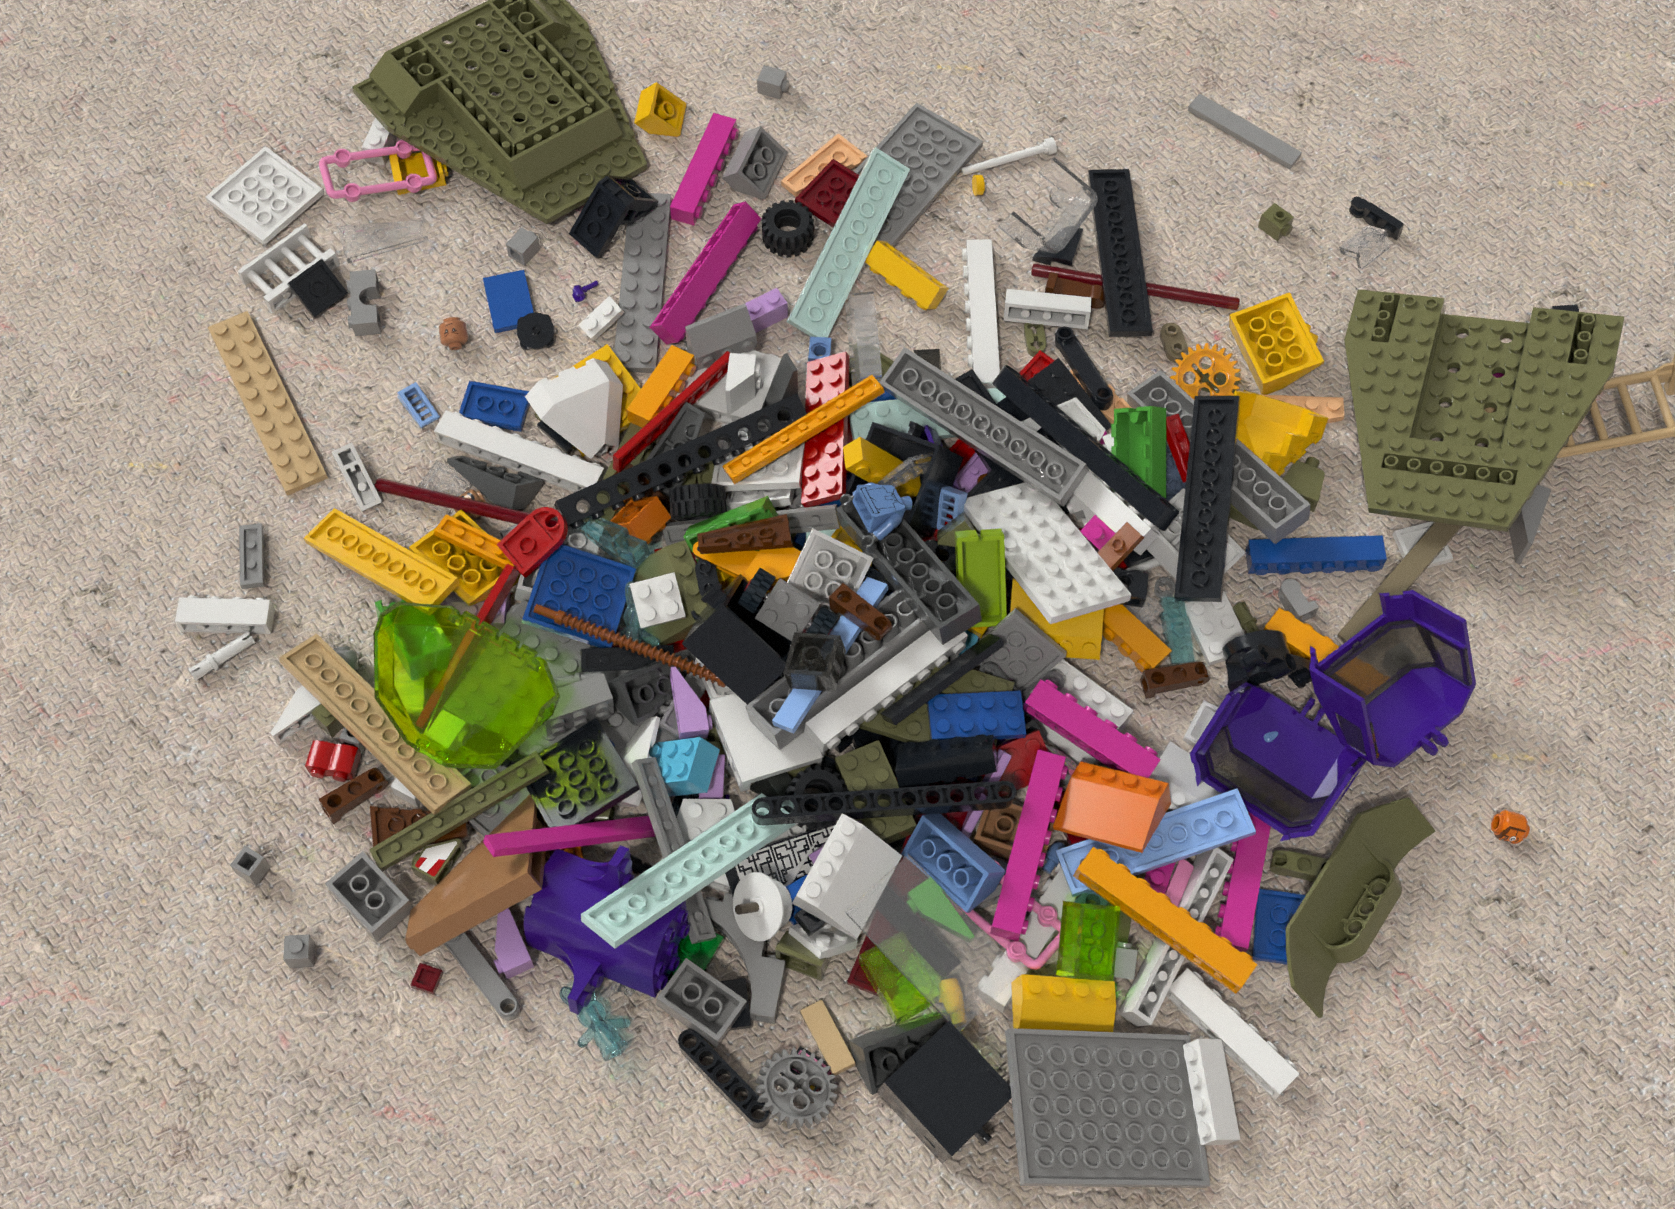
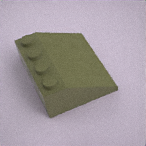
M685 540L665 546L631 566L636 568L632 583L674 572L686 614L684 619L645 628L644 630L651 646L668 645L685 639L696 621L692 617L691 612L695 611L699 616L708 606L707 603L701 600L702 596L699 592L695 573L696 565Z

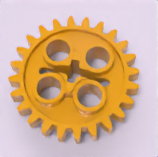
M1205 343L1204 349H1202L1200 344H1196V351L1192 347H1188L1189 354L1181 352L1183 360L1176 359L1175 361L1179 366L1171 368L1176 372V375L1170 376V378L1176 380V384L1192 399L1195 396H1200V391L1204 387L1209 389L1210 396H1233V389H1240L1235 384L1236 381L1242 380V378L1236 377V373L1240 372L1241 369H1234L1238 361H1230L1233 356L1232 353L1224 355L1226 348L1218 351V344H1214L1212 349H1210L1209 343ZM1204 357L1211 359L1212 364L1208 369L1203 368L1201 365ZM1192 364H1196L1204 375H1210L1208 379L1219 389V393L1215 392L1208 382H1202L1203 376L1192 367ZM1188 372L1195 374L1196 379L1192 384H1189L1185 379ZM1220 372L1224 373L1227 378L1223 385L1218 384L1216 381V376Z

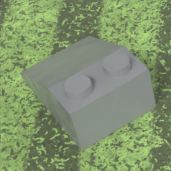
M1541 485L1536 486L1533 495L1526 501L1521 509V513L1509 529L1515 562L1517 564H1521L1533 544L1551 489Z

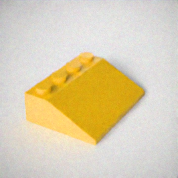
M1290 292L1229 314V328L1262 395L1281 390L1324 364V360Z
M462 510L451 516L485 532ZM435 528L409 546V550L458 577L460 584L453 591L468 606L486 600L503 571V568L435 536ZM520 574L517 577L513 586L519 582Z
M1016 579L1012 580L1010 612L1015 608L1066 650L1067 658L1100 660L1104 609L1049 624Z
M1021 974L1011 982L1013 1028L1113 1032L1116 1012L1115 981Z

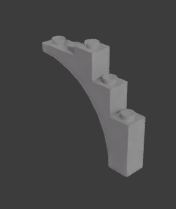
M725 893L723 902L715 897H706L704 902L713 927L724 934L731 942L746 966L752 992L751 1020L775 1024L785 976L786 961L776 959L775 955L764 957L767 940L754 941L740 930L733 912L732 893Z

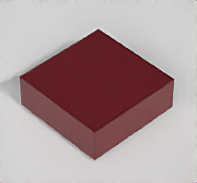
M419 963L410 986L411 988L434 995L444 972L441 969Z

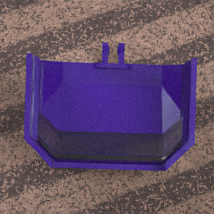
M1414 590L1403 591V595L1390 596L1389 592L1379 593L1383 614L1319 663L1315 648L1310 646L1311 662L1309 670L1314 692L1340 743L1377 766L1395 768L1420 747L1426 753L1435 756L1439 750L1430 741L1431 738L1436 744L1445 748L1449 741L1440 731L1463 713L1476 686L1466 620Z
M1247 682L1226 695L1190 752L1191 762L1196 773L1197 787L1205 782L1221 794L1238 788L1247 811L1283 834L1280 841L1313 836L1343 798L1367 760L1342 745L1336 734L1319 724L1325 715L1322 707L1317 712L1314 720L1307 716V713L1315 704V699L1312 697L1300 712L1273 693ZM1278 732L1277 737L1272 742L1264 740L1266 733Z

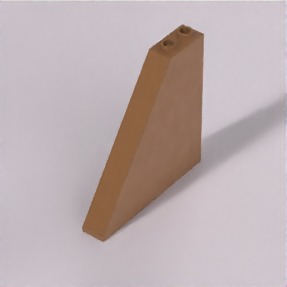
M529 794L488 835L548 828V825ZM483 839L410 910L405 938L408 947L412 950L414 949L419 956H422L542 890L546 851L493 857L483 843Z

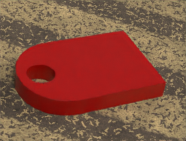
M538 508L532 511L496 545L526 578L563 544L568 532L567 521L554 508ZM557 517V524L554 527H549V521Z

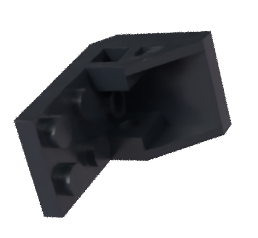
M607 175L595 186L571 228L569 235L595 258H602L620 225H631L655 209L659 201L632 178Z

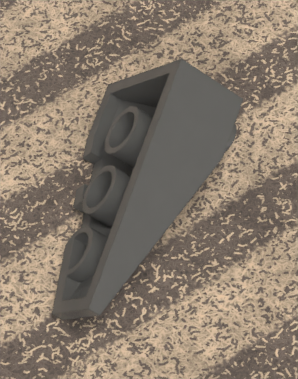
M787 353L782 356L765 398V407L796 393L798 394L797 368ZM780 413L777 415L779 421H787V417L784 414Z
M686 402L646 460L698 438L705 413ZM678 459V463L681 467L689 466V462L687 459ZM666 467L658 468V473L661 476L669 475ZM685 480L676 484L671 481L665 484L666 488L659 492L669 496V490L682 486Z
M456 456L447 459L449 465L490 501L504 508L513 510L526 508L543 485V480L523 472H518V474L507 473V468L487 467L486 462L469 457Z
M688 649L675 653L676 657L682 656L683 660L687 658L688 662L692 660L695 662L696 657ZM655 661L607 681L613 697V705L633 725L654 716L659 711L658 709L673 697L670 681L671 667L668 666V663L663 665L662 661ZM678 668V671L685 679V677L687 676V671L684 670L683 672H681V668Z
M941 1014L872 1031L849 1040L856 1068L870 1094H876L880 1086L950 1021L949 1014Z

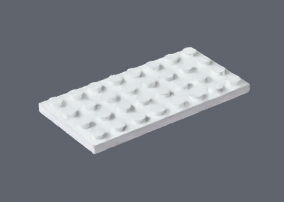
M1026 482L971 496L966 499L963 512L979 533L983 529H1002L1005 545V567L1049 624L1130 601L1131 593L1060 506Z

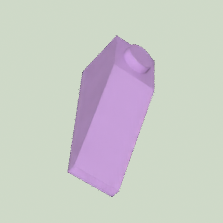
M671 667L670 681L679 740L696 737L708 738L709 730L712 729L711 715L707 716L706 707L678 669Z
M509 908L498 913L495 953L498 959L494 960L499 974L504 972L507 979L534 968Z

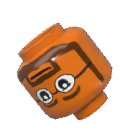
M1503 810L1496 814L1491 822V830L1495 837L1512 844L1520 843L1528 836L1530 831L1526 817L1509 810Z

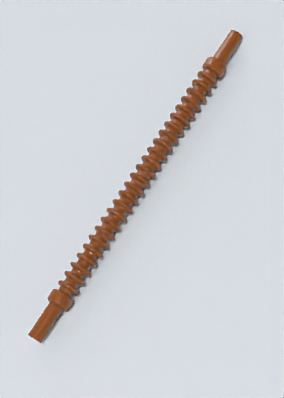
M536 604L534 607V613L550 618L558 625L565 624L566 628L571 626V629L574 630L576 628L577 632L582 630L584 635L589 633L590 637L595 635V639L600 637L601 641L607 640L608 644L613 642L614 646L619 644V647H625L626 651L631 649L632 653L637 651L638 655L644 654L645 658L650 656V660L655 658L656 662L662 661L663 665L668 663L669 667L674 665L677 669L681 668V672L686 670L687 674L692 672L693 676L699 675L700 679L705 677L706 681L710 679L711 683L717 682L718 686L726 687L705 665L701 667L700 663L694 664L693 660L688 662L687 658L683 660L682 656L676 657L675 653L670 655L669 651L664 653L663 649L657 650L656 646L651 648V644L646 646L645 642L639 643L638 639L633 641L632 637L627 639V635L621 636L620 632L615 634L614 630L609 632L608 628L603 629L601 625L597 627L596 623L592 625L590 621L585 623L583 618L581 620H578L577 616L572 618V614L567 615L562 610L557 612L539 604Z

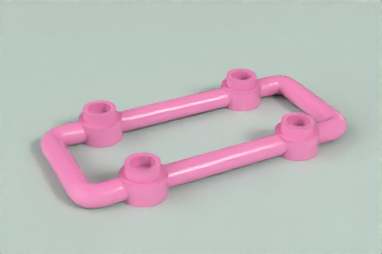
M399 140L396 146L351 153L346 149H338L334 155L322 157L319 161V168L327 195L333 199L345 198L349 202H356L360 199L361 195L406 188L411 193H417L421 190L422 186L434 184L437 180V174L432 157L422 152L429 177L421 178L417 174H410L403 181L359 187L355 183H349L343 190H334L327 164L335 163L338 167L345 168L353 160L397 154L402 159H406L411 156L412 152L420 151L403 140Z
M1003 875L999 882L1001 885H1003L1005 875ZM942 891L959 916L965 915L1007 950L1006 956L1010 961L1015 963L1022 962L1032 970L1040 969L1068 937V928L1057 918L1058 914L1055 908L1052 906H1042L1034 899L1032 910L1037 914L1039 924L1044 927L1052 926L1059 933L1036 960H1033L1026 954V947L1022 942L1011 941L990 934L992 925L974 910L966 913Z

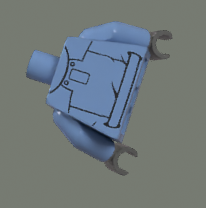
M869 482L865 485H857L856 490L852 492L853 495L851 496L843 494L840 497V502L844 512H851L856 508L868 532L873 533L872 536L865 535L861 539L863 547L871 543L866 547L867 553H873L877 548L875 542L878 539L881 541L901 523L904 512L912 509V500L910 496L900 497L892 485H879Z

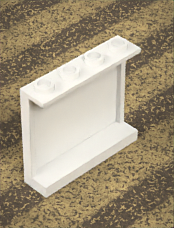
M755 349L747 353H741L756 355L757 364L761 365L760 389L756 388V397L732 414H727L725 394L727 374L693 406L705 413L704 418L724 424L734 422L763 409L766 395L781 358L774 354L757 352ZM696 368L693 376L688 377L683 391L708 368L700 370Z
M773 681L764 691H766L768 688L774 685L777 681ZM735 693L710 700L709 713L741 792L749 790L751 783L814 763L816 766H821L824 752L822 753L804 732L779 750L750 721L745 707L747 704Z

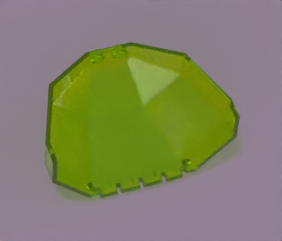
M397 602L380 614L373 633L375 700L405 743L417 752L433 759L437 764L443 765L446 768L497 769L555 711L560 694L547 661L537 657L538 652L525 644L518 648L520 641L503 632L499 637L500 630L491 624L483 621L479 625L480 618L466 610L461 615L459 610L453 606Z

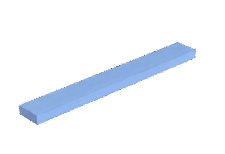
M867 577L857 591V594L876 608L887 592L888 585ZM841 615L773 718L772 723L774 726L793 734L795 733L862 629Z

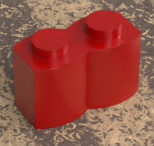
M314 740L305 767L313 777L324 778V776H332L336 781L346 782L355 778L361 752L354 746Z

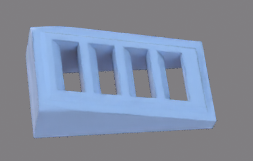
M417 382L397 392L398 399L420 428L440 418ZM415 394L417 395L416 398L408 401V398ZM418 401L422 402L415 407L412 406L414 403ZM424 406L427 408L426 410L420 412L419 414H417V412H416L417 410L423 408ZM430 412L432 416L422 421L421 417Z
M950 486L941 488L937 518L938 530L945 526V521L949 523L964 511V504L966 503L968 493ZM948 507H954V511L948 509ZM946 515H952L953 519L946 517Z

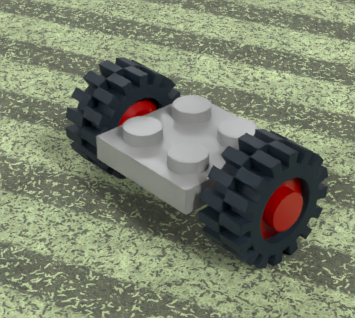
M759 568L746 586L737 604L754 614L763 600L765 603L755 619L796 643L804 628H808L800 643L817 652L822 642L826 640L831 632V628L838 616L822 606L812 622L811 617L820 603L781 578L771 593H769L768 590L776 577Z

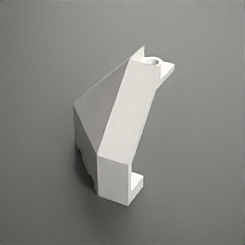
M593 358L586 361V365L578 369L574 366L559 372V377L549 381L547 378L538 381L525 396L544 423L590 459L594 455L601 456L610 445L618 447L623 384L607 362Z

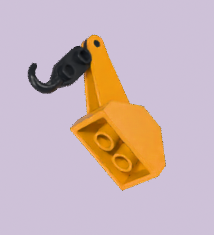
M698 542L693 545V552L695 557L699 559L695 566V573L700 595L703 597L719 581L716 569L733 578L742 574L750 582L758 569L762 568L776 577L768 590L771 593L780 578L786 582L788 581L801 551L793 547L700 554ZM692 611V617L696 620L698 615L695 611Z

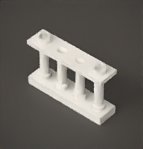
M305 223L238 270L244 285L253 281L266 294L263 298L272 313H275L297 297L287 283L320 259H323L331 271L340 266L336 253L331 248L322 253L310 241L311 235ZM301 245L316 258L308 265L293 253ZM284 257L299 269L291 277L276 264ZM268 269L283 282L274 289L259 276Z

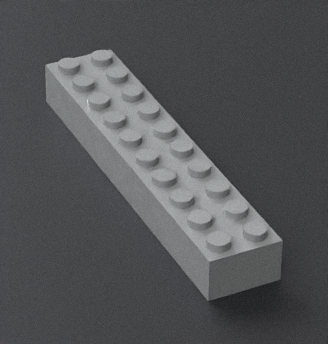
M905 347L879 382L884 391L1062 507H1064L1089 471L1086 463Z
M1161 370L1127 393V403L1131 408L1156 406L1166 408V417L1179 414L1190 442L1194 399ZM1237 439L1231 504L1276 544L1309 520L1311 504Z
M894 591L876 607L878 611L889 619L892 629L880 641L872 638L867 631L861 630L794 734L774 726L772 720L817 652L745 706L750 721L779 750L804 732L806 722L929 631L928 627L897 591Z

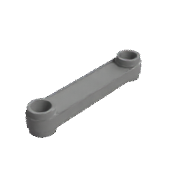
M462 933L444 943L499 1016L508 1021L516 1019L520 1013V1005L517 999L467 935ZM506 1005H515L511 1012H503V1008Z

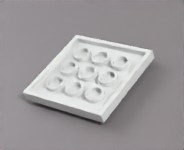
M265 146L205 198L209 204L265 246L324 195V191L320 186Z
M758 423L759 430L763 432L768 431L765 423ZM738 432V437L741 440H748L746 432ZM719 440V447L724 450L728 449V443L725 440ZM805 442L736 484L731 481L722 467L736 458L731 454L725 457V462L714 466L712 484L724 486L725 492L801 488ZM751 445L745 448V450L747 451L751 449L753 446Z

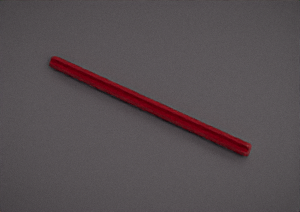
M1033 264L1032 276L1048 278L1049 273L1053 272L1058 273L1059 278L1090 284L1091 286H1102L1100 274L1041 264ZM1146 282L1147 295L1232 310H1237L1240 299L1237 297Z
M382 478L376 479L374 484L376 490L455 510H462L514 524H519L530 514ZM551 519L549 527H554L558 520Z

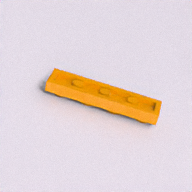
M446 514L434 530L435 536L503 569L507 563L514 566L496 545L501 540Z

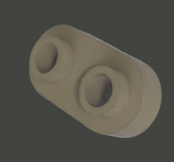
M1175 323L1164 324L1160 331V340L1167 358L1176 363V359L1183 360L1181 352L1188 354V346L1179 325Z

